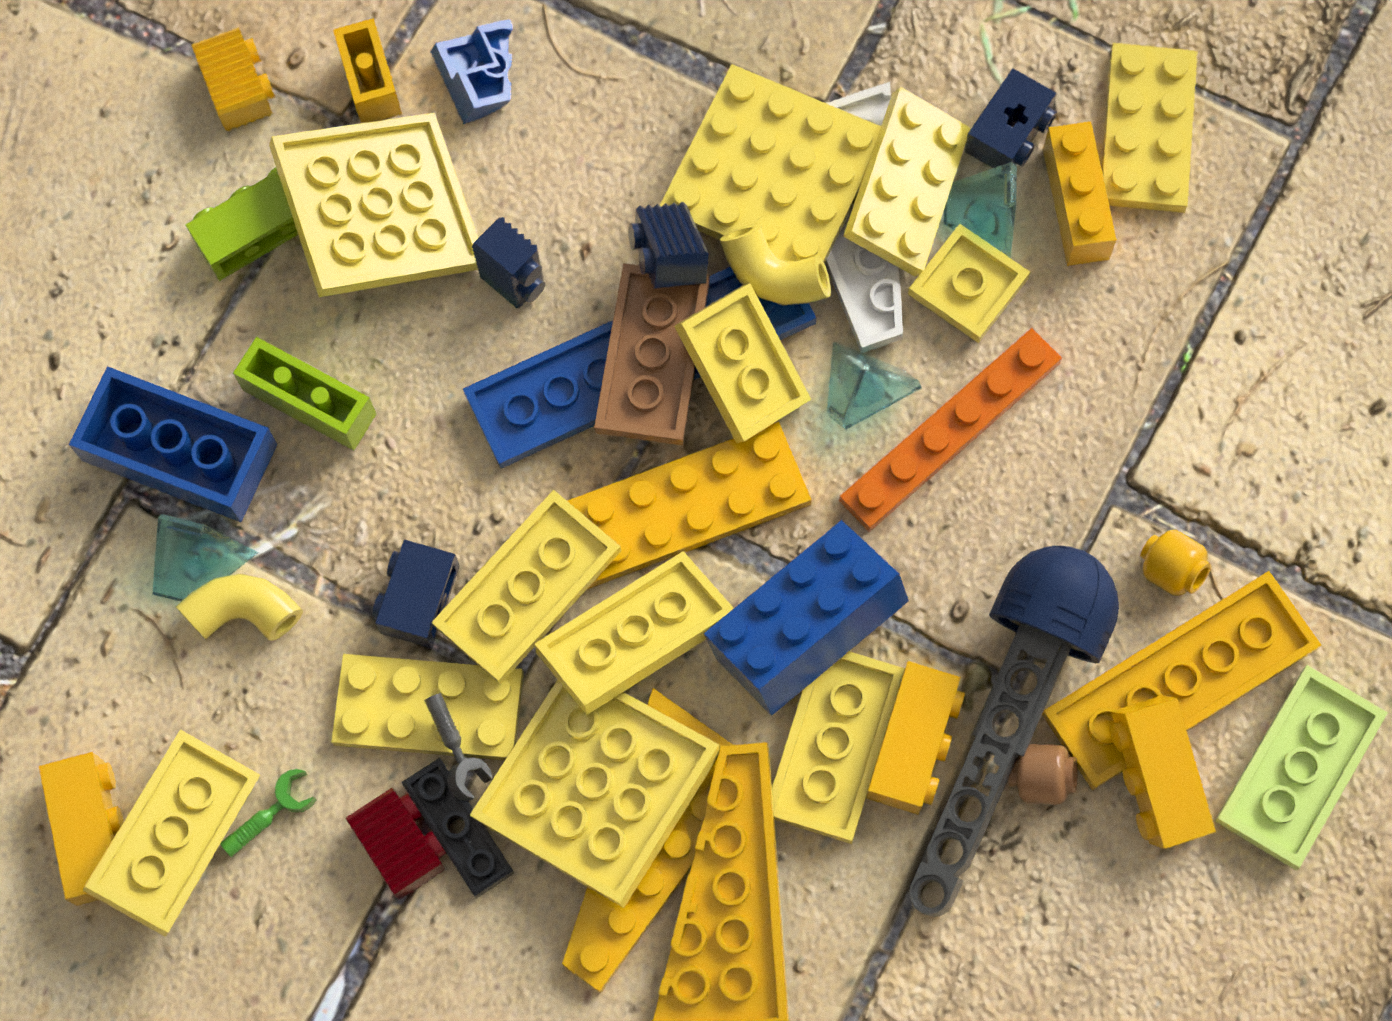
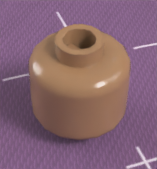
M1029 744L1024 757L1019 755L1008 778L1009 786L1017 787L1020 799L1025 803L1063 804L1068 798L1069 793H1076L1078 781L1076 757H1070L1068 750L1061 745Z

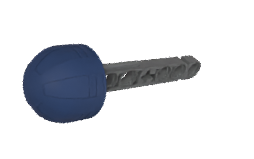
M1048 546L1030 552L1021 558L1007 574L989 613L993 620L1016 634L971 734L976 738L927 847V864L921 861L910 887L911 903L915 909L925 915L932 917L942 916L953 906L963 884V880L958 877L970 868L1018 755L1023 757L1067 656L1090 663H1100L1111 638L1119 612L1117 590L1104 565L1094 556L1083 550L1070 546ZM1028 654L1035 661L1046 663L1044 668L1040 669L1033 662L1023 660L1024 655ZM1021 671L1034 672L1037 676L1035 689L1025 695L1016 693L1013 689L1015 676ZM1007 712L1014 713L1019 721L1016 732L1008 737L997 735L994 725L998 716ZM991 755H993V762L999 766L996 774L988 773L983 781L982 786L986 789H991L989 795L986 796L976 788L967 787L970 780L979 785L983 771L977 767L980 760L988 761ZM966 797H976L981 802V814L971 822L962 821L958 816V805ZM956 839L960 841L963 847L962 857L955 864H944L939 857L940 847L945 841ZM929 882H939L944 889L942 902L932 908L924 906L920 897L922 888Z

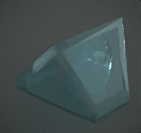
M1010 162L953 182L944 208V225L955 230L961 224L1011 258L1016 212L1017 165Z
M833 342L827 412L830 418L845 430L922 388L920 382L903 369Z
M161 514L158 517L152 595L181 602L192 591L212 579L230 576L259 552L204 524Z

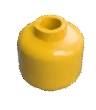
M1168 530L1160 537L1157 535L1151 536L1140 554V557L1144 559L1143 575L1145 578L1172 596H1181L1187 592L1190 594L1195 593L1202 586L1211 569V564L1207 562L1208 553L1206 548L1178 530Z

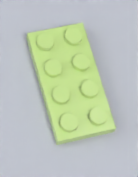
M1306 665L1215 819V822L1294 870L1299 869L1388 712Z

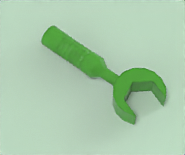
M293 769L283 773L275 786V794L278 801L267 810H259L245 824H242L239 829H236V831L220 843L230 857L234 856L249 841H252V839L270 826L273 816L283 808L299 813L310 809L317 801L315 797L297 802L290 796L293 780L308 775L304 770Z

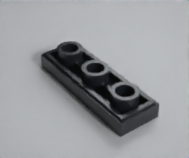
M439 757L401 783L477 899L513 875L514 871L485 826L470 816L473 808L469 801L459 800L450 791L447 781L449 771ZM454 821H464L465 827L463 831L457 834L450 832V825Z

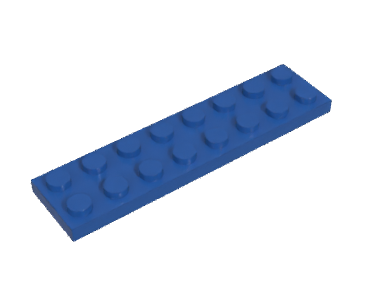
M731 267L710 276L706 307L743 286ZM758 297L780 340L816 324L817 317L809 303L781 305ZM613 320L463 388L464 395L500 469L595 426ZM697 368L695 369L694 380L701 377Z

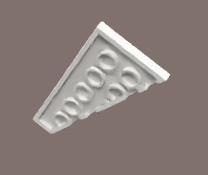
M890 82L826 104L881 126L890 102ZM851 209L825 265L862 354L902 340L901 285L899 268L843 237L852 212Z

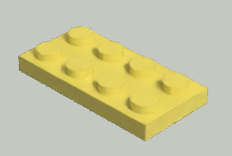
M1120 43L1112 44L1102 158V174L1109 206L1185 213L1188 206L1197 51Z
M900 87L892 93L843 237L907 273L917 276L924 272L971 128Z
M553 490L431 623L494 680L501 684L535 647L534 643L541 640L618 556L622 551L621 547Z
M683 551L534 643L537 655L584 713L588 715L706 640L703 633L734 608Z
M849 651L803 689L772 786L774 820L852 844L905 668Z
M343 654L331 742L334 746L454 756L452 750L444 746L437 730L438 728H436L424 701L435 694L441 693L456 729L462 738L460 747L464 756L505 761L516 744L524 672L522 669L515 668L499 684L478 665Z
M180 730L86 883L83 891L166 937L256 784L260 774Z

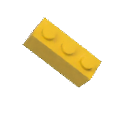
M1088 121L1049 127L1043 146V153L1066 264L1071 266L1110 260L1117 239L1092 123Z
M910 661L907 662L866 799L919 815L923 803L932 805L939 783L938 778L931 776L935 761L945 762L952 735L944 733L949 717L958 719L965 696L964 692L957 691L961 677Z
M1161 695L1111 711L1114 724L1110 725V733L1115 747L1118 751H1122L1127 768L1123 770V778L1129 793L1132 796L1135 795L1140 813L1136 814V823L1143 839L1148 840L1151 845L1166 849L1215 833L1216 830L1178 699Z
M89 752L38 766L65 900L76 906L99 900L84 892L83 889L124 823L119 806L113 807L110 790L116 788L113 769L109 762L104 763V760L94 752Z

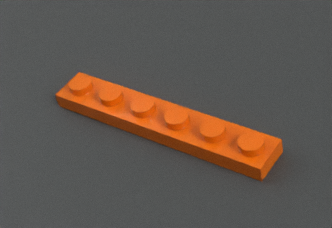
M1031 328L841 494L839 502L868 532L872 531L1060 365L1062 357Z

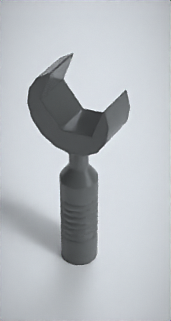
M438 693L424 701L436 728H438L437 730L444 746L452 750L457 764L452 766L448 773L449 789L456 798L468 802L475 797L464 786L467 773L475 772L484 783L493 780L492 773L488 765L481 759L474 757L465 758L460 747L462 738L456 729L442 694Z

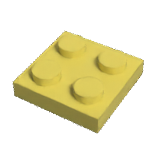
M959 224L927 264L924 272L920 273L909 287L908 295L979 343L1029 279L1030 271Z

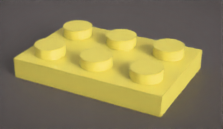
M750 283L737 288L674 326L736 443L746 441L811 400Z

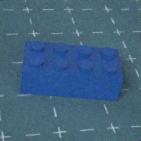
M108 366L69 443V446L83 462L238 522H242L278 445L268 427Z
M841 520L703 634L716 660L772 716L908 603L909 599L900 574Z

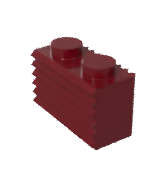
M392 787L345 819L392 893L400 900L442 873L445 867L439 859L447 853L432 831L426 835H423L415 820L422 815L408 793L399 797Z

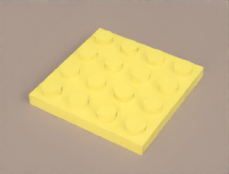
M731 64L660 206L662 207L665 203L670 206L674 202L679 205L683 201L687 205L698 231L718 240L736 229L760 224L769 248L779 259L790 262L818 255L825 264L855 203L882 126Z
M435 113L272 136L269 147L319 297L478 270L476 258L473 254L474 251H472V245L478 239V235Z
M557 679L470 816L488 829L624 908L716 762L720 746L624 692L586 715Z

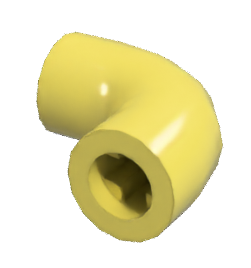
M760 224L736 229L720 238L726 259L737 279L742 285L750 283L759 298L781 305L811 303L830 297V280L825 264L820 256L817 255L790 262L779 259L769 248Z
M244 574L214 578L192 591L176 606L205 640L228 621L242 618L253 623L268 640L273 641L286 634L303 614V610L273 583L263 578Z

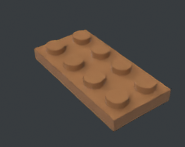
M623 263L594 426L595 433L683 446L696 366L674 326L706 307L710 275H707L706 284L653 289L649 274L642 275L639 265Z

